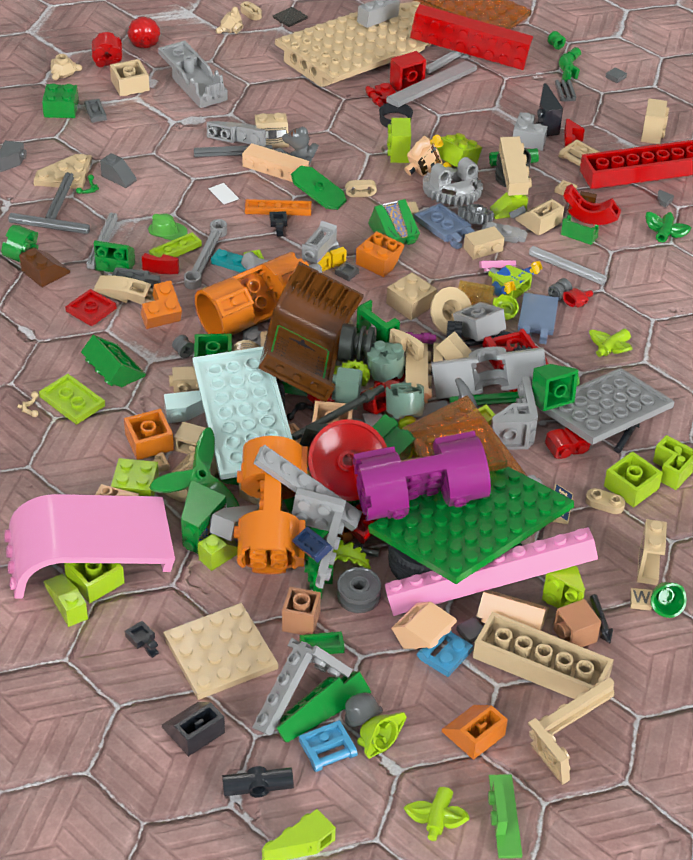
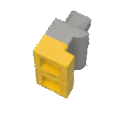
M336 239L333 246L318 262L322 267V271L331 269V267H338L346 262L347 250L344 247L340 248Z

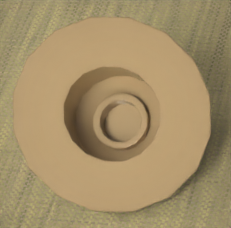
M454 287L440 289L434 295L430 314L434 325L440 332L445 335L447 334L448 321H454L453 313L472 306L467 295Z

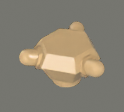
M233 7L224 16L220 26L216 28V33L234 32L237 34L242 30L244 25L242 24L237 7Z
M58 54L55 59L51 60L52 79L55 81L59 78L69 77L75 71L82 70V66L74 63L66 54Z

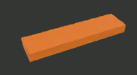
M245 200V214L269 215V212L286 211V215L311 216L312 201Z

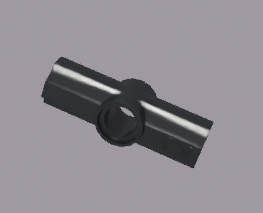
M255 766L250 768L247 773L222 775L224 797L250 794L252 797L260 798L266 796L269 791L294 788L291 767L267 770L265 767Z

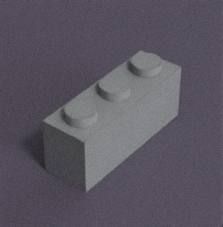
M373 0L358 7L357 22L368 28L397 17L400 0Z

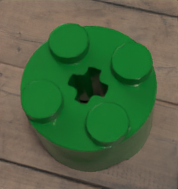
M12 225L5 235L8 239L6 243L3 242L2 255L20 262V254L33 247L38 249L39 246L36 244L38 232L20 225Z

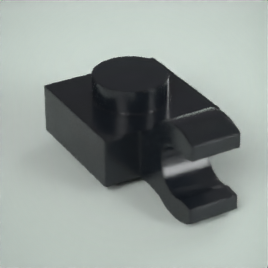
M286 211L269 212L271 227H276L277 237L284 236L283 227L288 226Z
M143 621L125 630V637L137 649L143 646L151 658L159 654V651L156 649L158 644L154 640L155 633Z

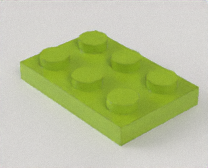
M69 374L39 391L40 398L76 425L105 407V400Z

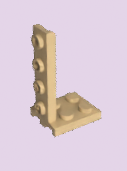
M611 677L605 681H599L594 688L586 693H580L570 703L561 705L551 715H546L539 721L534 718L528 722L532 729L529 731V735L534 740L530 743L562 785L570 781L569 770L571 768L568 761L570 756L564 747L557 745L554 734L614 697V681Z

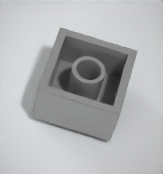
M479 302L453 313L454 321L462 322V335L475 341H483L485 337L497 335L500 331L506 329L504 309Z

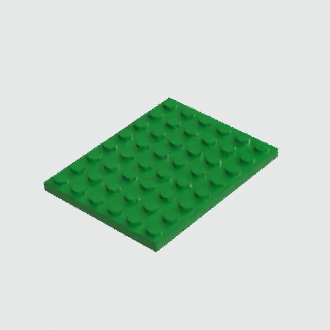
M486 455L491 482L489 497L470 500L469 503L462 507L448 506L445 503L441 491L432 496H427V494L419 495L416 499L409 500V513L404 518H380L368 525L369 533L452 583L458 584L573 509L574 500Z

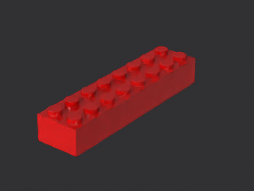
M419 4L415 12L410 38L524 70L533 36Z
M693 140L582 154L580 172L590 189L693 175Z

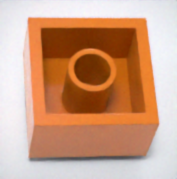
M161 409L124 418L125 435L137 460L174 450L173 433Z

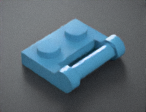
M452 631L443 635L438 640V644L433 648H421L417 652V657L422 662L446 677H449L473 651L474 646L452 633ZM444 640L449 642L435 657L431 655Z
M340 720L299 736V742L315 772L344 758H353L358 755L354 743ZM341 745H344L345 749L324 756L322 758L318 757V754L329 751Z

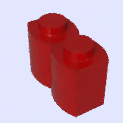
M568 428L555 429L546 434L545 444L556 459L567 458L572 454H584L590 449V443Z

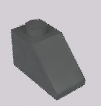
M4 141L0 148V172L20 166L22 161L26 159L27 151L24 149V143Z
M110 153L100 160L102 177L124 188L137 181V178L123 158Z

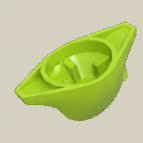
M404 712L377 715L362 725L360 729L361 737L358 738L357 744L365 748L364 753L367 758L370 759L392 746L407 718Z

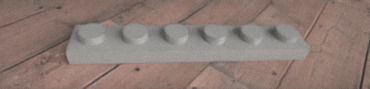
M266 445L260 447L253 464L295 493L297 488L342 499ZM346 501L341 522H344V526L353 531L358 525L362 512Z

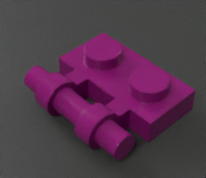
M405 332L422 343L433 344L436 342V335L429 332L421 334Z

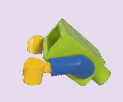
M535 261L531 264V267L519 269L511 265H506L501 270L494 267L491 268L488 276L492 278L491 288L495 295L499 297L501 294L517 299L531 288L532 275L538 274L543 268L541 262Z

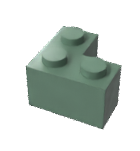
M338 367L337 375L333 374L332 383L335 384L332 400H335V403H349L360 397L363 371Z

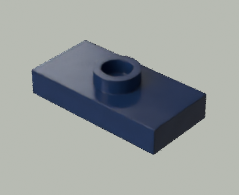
M308 526L292 540L298 548L317 563L333 549L326 540Z

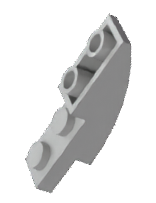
M220 121L207 122V138L230 143L237 141L246 144L252 143L262 147L266 146V130L256 128V125Z

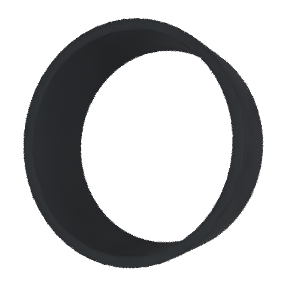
M386 103L379 109L380 122L386 128H388V124H391V120L384 116L389 113H400L412 120L413 110L407 104L396 107Z

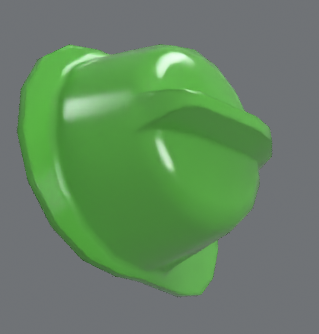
M167 213L154 214L152 216V224L148 228L151 235L171 241L188 234L187 228L176 223L174 218Z

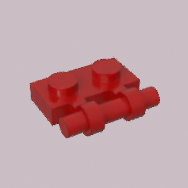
M389 83L375 85V89L370 86L365 88L366 94L379 107L387 103L386 99L388 96L396 93Z

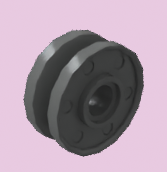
M353 567L344 571L337 581V599L340 605L347 611L366 613L373 610L379 604L381 599V580L372 570L364 567Z

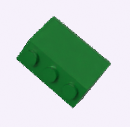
M96 335L91 336L81 351L86 357L85 361L94 366V370L105 378L104 381L110 386L124 387L146 375L118 344Z

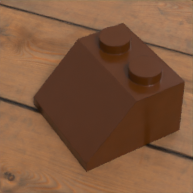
M34 247L19 255L21 271L41 287L70 273V270L53 256Z

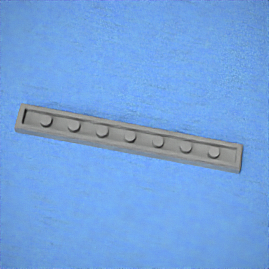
M465 60L388 96L386 102L400 107L476 71L477 65Z

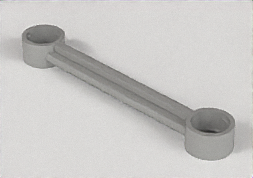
M215 219L210 223V235L193 269L184 274V286L186 288L194 290L201 287V274L219 238L227 234L226 221Z

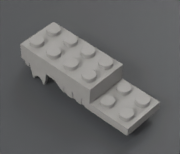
M186 41L158 48L159 55L172 67V78L200 108L228 100L227 89L223 84V76L219 75L218 70L213 75L210 66L204 62L201 56Z

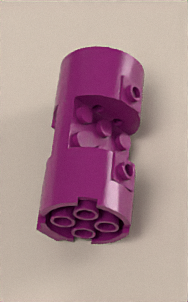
M475 431L434 438V456L401 462L394 446L354 454V472L358 474L356 486L363 515H367L366 521L388 517V519L404 518L409 513V500L416 499L419 495L423 494L432 496L441 491L445 503L448 506L462 507L469 503L470 500L489 497L491 482L488 462L479 437L476 436Z

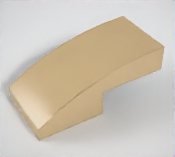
M394 328L390 330L389 343H400L403 346L404 352L407 351L417 361L423 359L424 344L403 331Z

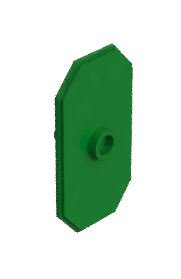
M299 166L291 173L293 184L324 208L338 210L346 203L344 191L313 167Z

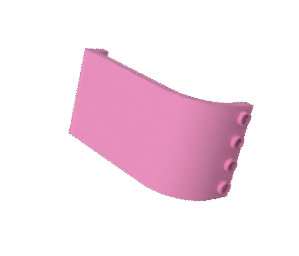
M44 495L22 504L13 513L9 529L5 530L4 540L8 542L6 557L10 558L8 573L12 574V577H10V590H14V598H23L26 583L30 576L37 570L51 564H161L163 572H171L175 560L163 497Z

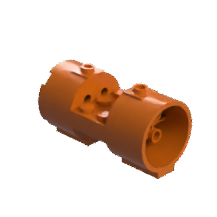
M288 252L198 290L195 294V307L203 328L208 334L234 335L271 319L278 299L299 261L308 265L307 261L304 262L302 258L297 259L294 252Z
M261 436L251 439L244 444L241 470H237V483H241V490L252 497L260 499L259 510L243 515L238 519V526H234V538H238L237 563L242 568L246 566L252 568L254 573L282 574L286 573V569L291 567L293 569L304 567L305 552L298 548L292 540L305 529V520H299L296 516L282 511V500L292 498L296 493L253 463L260 447L266 445L307 474L308 446H301L298 442L286 437Z

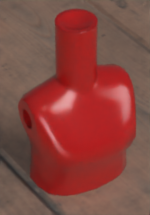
M573 288L563 293V300L568 306L579 308L589 301L588 297L593 296V291L582 292L577 288Z

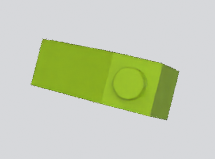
M64 574L43 581L68 627L88 620L87 606L78 588Z

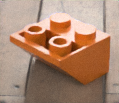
M376 231L356 248V265L381 277H385L394 269L404 244Z
M473 705L442 728V732L474 760L505 736L508 719L492 705Z

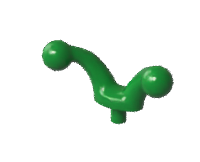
M88 175L90 189L82 190L79 187L76 189V192L78 194H88L99 190L98 185L92 182L94 176Z

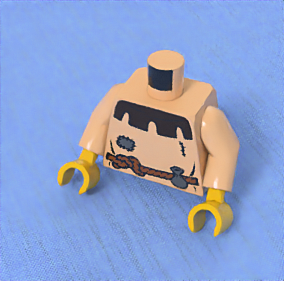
M434 135L432 139L423 136L408 152L407 157L410 164L404 168L408 175L411 176L414 172H417L421 176H425L428 172L431 173V168L435 164H442L437 148L442 147L444 143L439 135ZM448 162L443 164L444 167L452 168V165Z

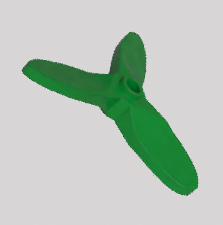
M210 427L204 429L199 436L192 470L165 474L156 478L149 486L152 491L157 493H171L189 488L193 480L226 496L227 508L240 506L231 491L221 481L211 475L210 467L214 456L215 437Z

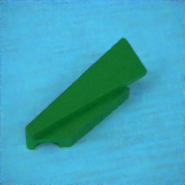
M352 671L349 677L343 676L341 679L340 677H328L287 710L280 718L281 724L276 729L285 742H290L344 710L345 704L351 696L361 692L371 694V690L360 672Z

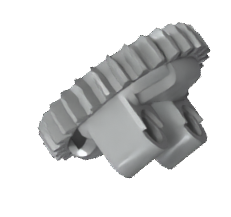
M468 157L462 158L455 169L444 167L442 164L437 163L431 168V173L428 172L423 178L424 193L427 194V197H431V200H436L437 203L442 202V204L446 203L455 206L473 204L474 201L476 202L480 198L483 190V183H481V180H478V166ZM442 189L453 190L456 192V195L442 193Z

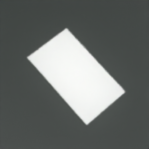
M224 183L208 188L223 204L239 199Z

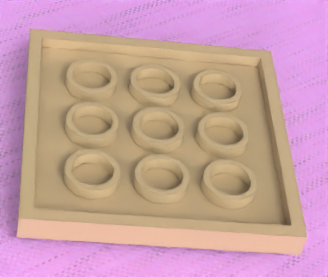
M242 603L163 632L166 643L198 700L278 669V662Z

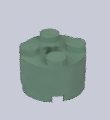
M376 341L374 346L371 347L370 352H367L368 369L372 378L379 382H386L395 377L401 378L405 373L402 344Z
M396 383L390 385L391 389L386 387V411L393 414V418L402 419L406 415H412L413 417L423 415L425 410L423 385L417 384V387H413L411 383Z

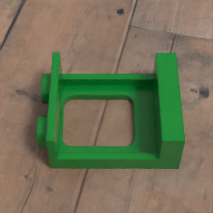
M372 300L357 307V333H360L362 326H366L367 331L371 324L376 327V341L389 343L390 330L393 328L400 330V321L394 318L386 323L372 312Z

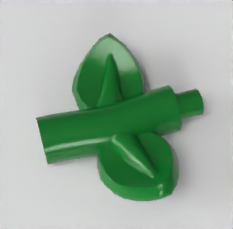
M652 212L646 213V223L650 229L658 232L656 240L661 243L666 242L669 235L674 238H681L687 235L692 228L686 224H673L674 217L671 212L665 214L663 219Z

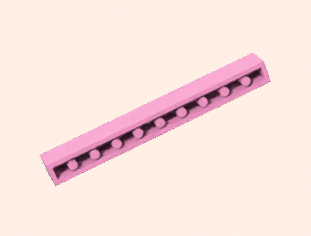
M589 527L566 534H559L548 539L537 540L523 546H516L458 584L452 583L434 571H429L386 583L385 588L393 616L408 612L416 603H442L597 560L598 556L594 538Z

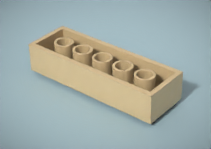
M495 612L491 613L477 637L473 658L573 699L580 693H586L594 688L599 681L608 679L614 661Z

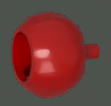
M141 16L132 20L127 35L133 46L150 48L159 41L160 28L152 18Z

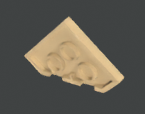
M75 154L38 170L34 178V186L59 188L65 173L69 172L74 175L70 188L77 189L80 187L83 189L92 162V155Z

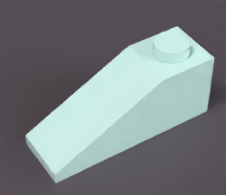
M199 390L164 394L168 423L185 422L205 413Z

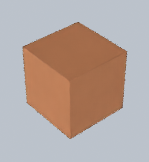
M289 587L282 609V631L300 635L314 634L320 616L321 592Z
M583 599L558 608L553 629L560 639L580 647H585L597 642L601 620L587 601Z

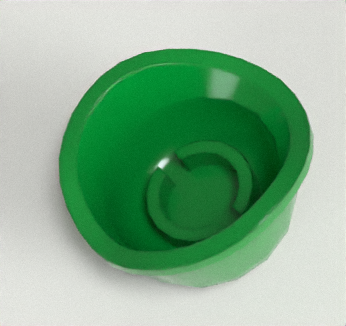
M661 582L653 589L650 599L653 610L666 618H673L681 614L687 602L684 588L680 584L672 582Z

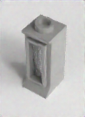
M321 220L319 228L305 244H302V259L318 263L336 242L337 225Z

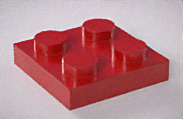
M89 289L65 306L67 313L90 326H94L116 310L117 306L115 302Z

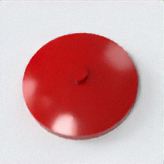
M352 419L335 421L320 430L309 447L307 463L310 476L342 499L357 501L359 500L356 486L358 474L354 472V454L387 448V445L382 436L373 427L364 422Z

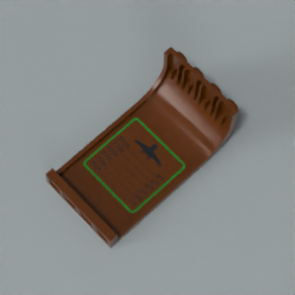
M299 261L274 308L258 368L327 402L335 389V384L332 383L343 323H349L364 294Z

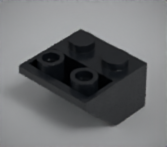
M196 702L163 723L162 728L189 757L225 733V719L211 702Z

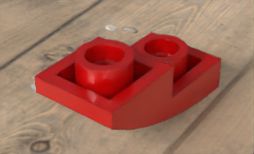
M144 253L142 256V270L157 274H178L180 272L179 258L166 254L156 257Z

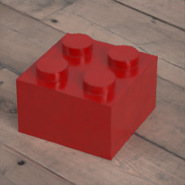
M418 51L391 58L389 84L398 92L424 80L426 59Z

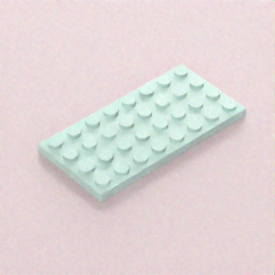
M263 347L192 358L207 425L213 430L215 437L214 454L220 480L237 477V470H241L243 446L249 440L261 436H281L292 439L276 377L258 368Z

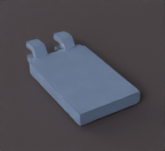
M441 203L414 214L415 221L444 242L450 241L451 246L455 249L462 248V244L459 243V241H462L461 236L465 238V234L475 232L471 228V224L458 217L457 214Z
M524 293L518 331L524 329L529 335L530 332L540 334L539 343L546 344L547 336H553L559 297Z

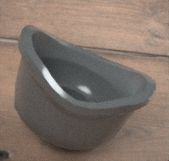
M366 692L355 694L345 704V722L350 727L360 726L371 717L381 714L383 709L378 705L372 694Z

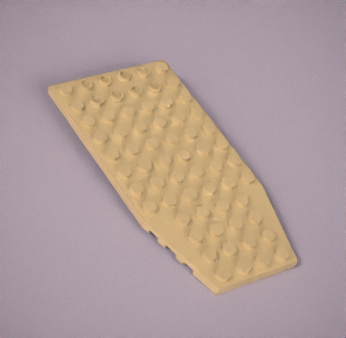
M418 1L400 3L397 17L368 28L357 22L358 12L275 39V45L284 50V62L320 87H325L391 63V58L414 51L421 52L425 50V46L429 47L432 44L410 38L415 12L420 4Z

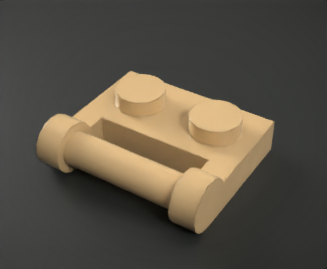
M575 140L559 152V157L580 166L582 154L600 151L579 140Z

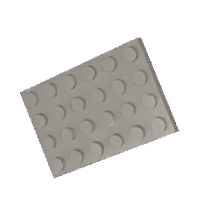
M619 368L577 386L574 403L543 412L593 445L673 408L674 401L624 369Z

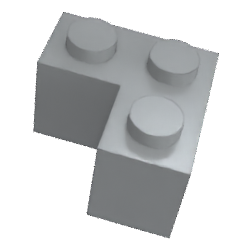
M520 112L513 130V137L520 136L521 143H524L525 148H537L543 151L548 126L534 124L535 115Z

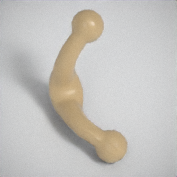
M33 391L31 393L32 399L27 402L23 401L22 405H17V408H22V412L32 415V417H37L39 415L38 411H31L27 407L31 406L36 398H38V392Z

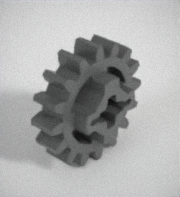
M469 203L467 206L458 207V217H462L468 223L482 225L484 222L493 221V211H490L481 204Z

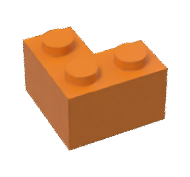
M166 281L154 284L153 298L155 301L143 303L141 308V316L146 329L181 320L182 309L172 282Z

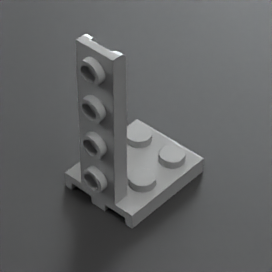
M297 488L292 515L296 516L299 520H305L306 526L329 531L327 542L333 549L321 559L315 582L316 587L323 589L325 580H330L332 569L329 568V565H334L336 553L333 550H338L341 538L337 537V535H342L345 523L341 522L346 500Z
M291 638L287 646L293 650L288 656L281 673L278 675L277 681L267 696L266 702L256 717L252 728L267 735L273 734L309 663L313 662L315 664L314 668L324 673L327 671L336 677L340 675L349 677L353 669L318 646L312 647L306 642L301 641L300 643Z

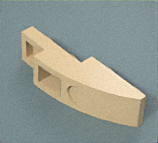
M104 275L99 277L94 287L95 292L125 303L130 300L142 305L143 303L155 301L151 284L133 278Z

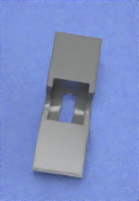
M485 347L472 351L467 358L431 362L437 399L459 396L455 382L456 378H461L465 382L472 395L483 393V388L492 384H500L502 390L518 389V385H521L522 377H530L532 386L534 368L546 365L544 347L506 352V349L503 347ZM487 360H502L503 364H505L504 370L494 369L478 373L475 368L477 363Z

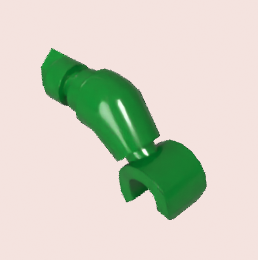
M574 47L559 59L558 64L563 71L562 80H565V82H567V79H571V77L578 79L580 69L573 65L574 61L581 55V50L578 47Z

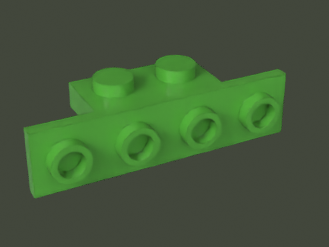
M512 774L489 775L490 791H488V803L492 805L493 810L490 813L491 826L495 827L498 858H522Z

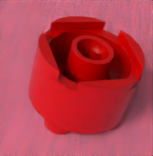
M111 32L99 33L92 40V58L98 67L110 66L111 64L120 63L122 60V41Z

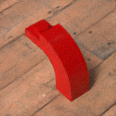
M573 184L566 186L563 196L565 201L569 203L567 211L577 220L593 225H606L619 219L621 209L613 198L602 203H591L579 194Z

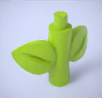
M622 329L612 336L605 332L589 330L592 341L599 346L596 351L598 357L607 356L611 352L619 354L633 350L632 346L626 342L631 338V334L627 329Z
M447 787L438 788L432 803L416 801L404 806L405 812L414 821L420 824L428 823L426 829L429 832L428 839L431 841L437 840L438 835L442 834L444 827L454 829L469 820V814L463 808L458 806L449 807L454 793Z

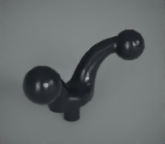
M305 402L297 403L293 411L288 413L287 418L293 420L298 410L310 409L314 412V407Z

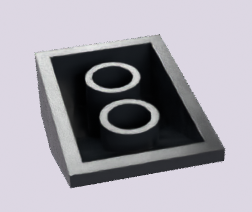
M544 83L540 106L537 110L538 122L536 124L548 126L546 137L560 135L563 108L547 83Z

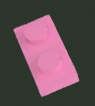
M516 260L479 261V268H484V271H490L493 267L502 269L506 265L516 267Z

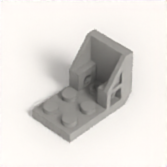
M522 377L521 385H518L519 398H516V403H512L492 417L489 438L490 450L528 449L534 444L538 413L530 377Z

